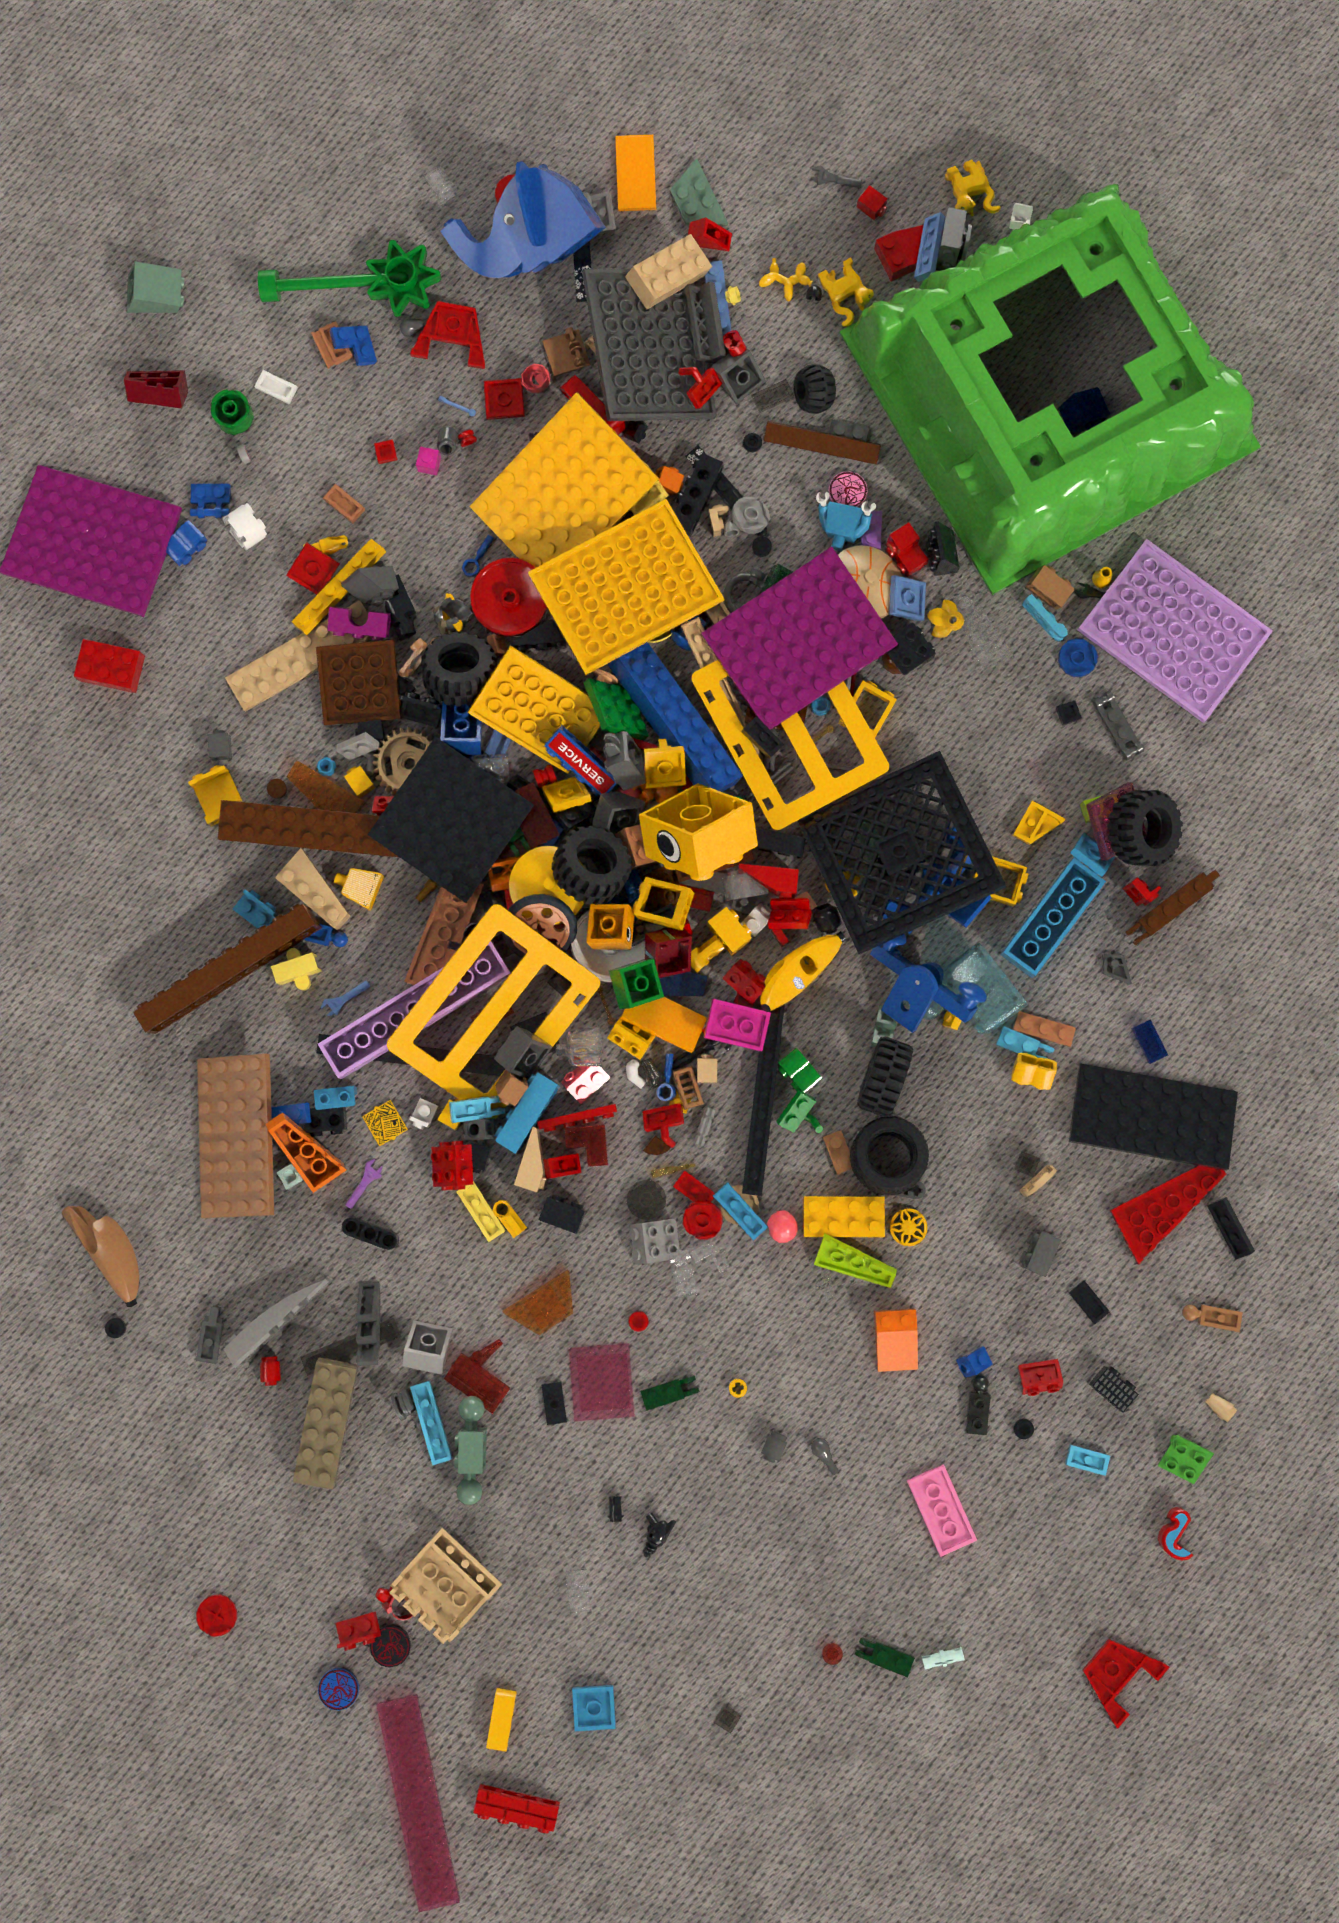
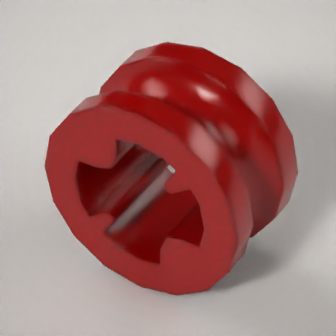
M466 430L457 436L458 440L461 441L460 445L462 447L477 441V438L473 436V430Z

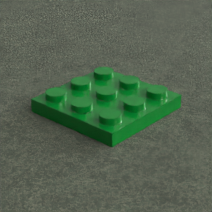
M590 678L584 682L602 731L614 734L624 731L628 732L631 738L645 740L649 737L646 725L640 715V710L624 687Z

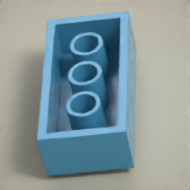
M537 1073L536 1076L534 1074L531 1075L527 1082L529 1085L528 1089L518 1101L516 1108H511L505 1119L508 1121L505 1126H500L494 1135L497 1137L495 1140L497 1143L515 1154H519L530 1136L532 1127L537 1125V1122L560 1088L558 1084L540 1073Z

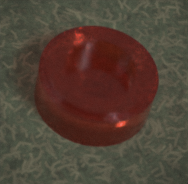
M828 1643L822 1650V1656L826 1663L835 1665L842 1660L843 1652L838 1644Z

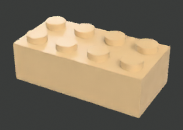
M690 234L633 266L625 278L645 308L649 309L684 289L687 285H691L703 278L712 268V265Z

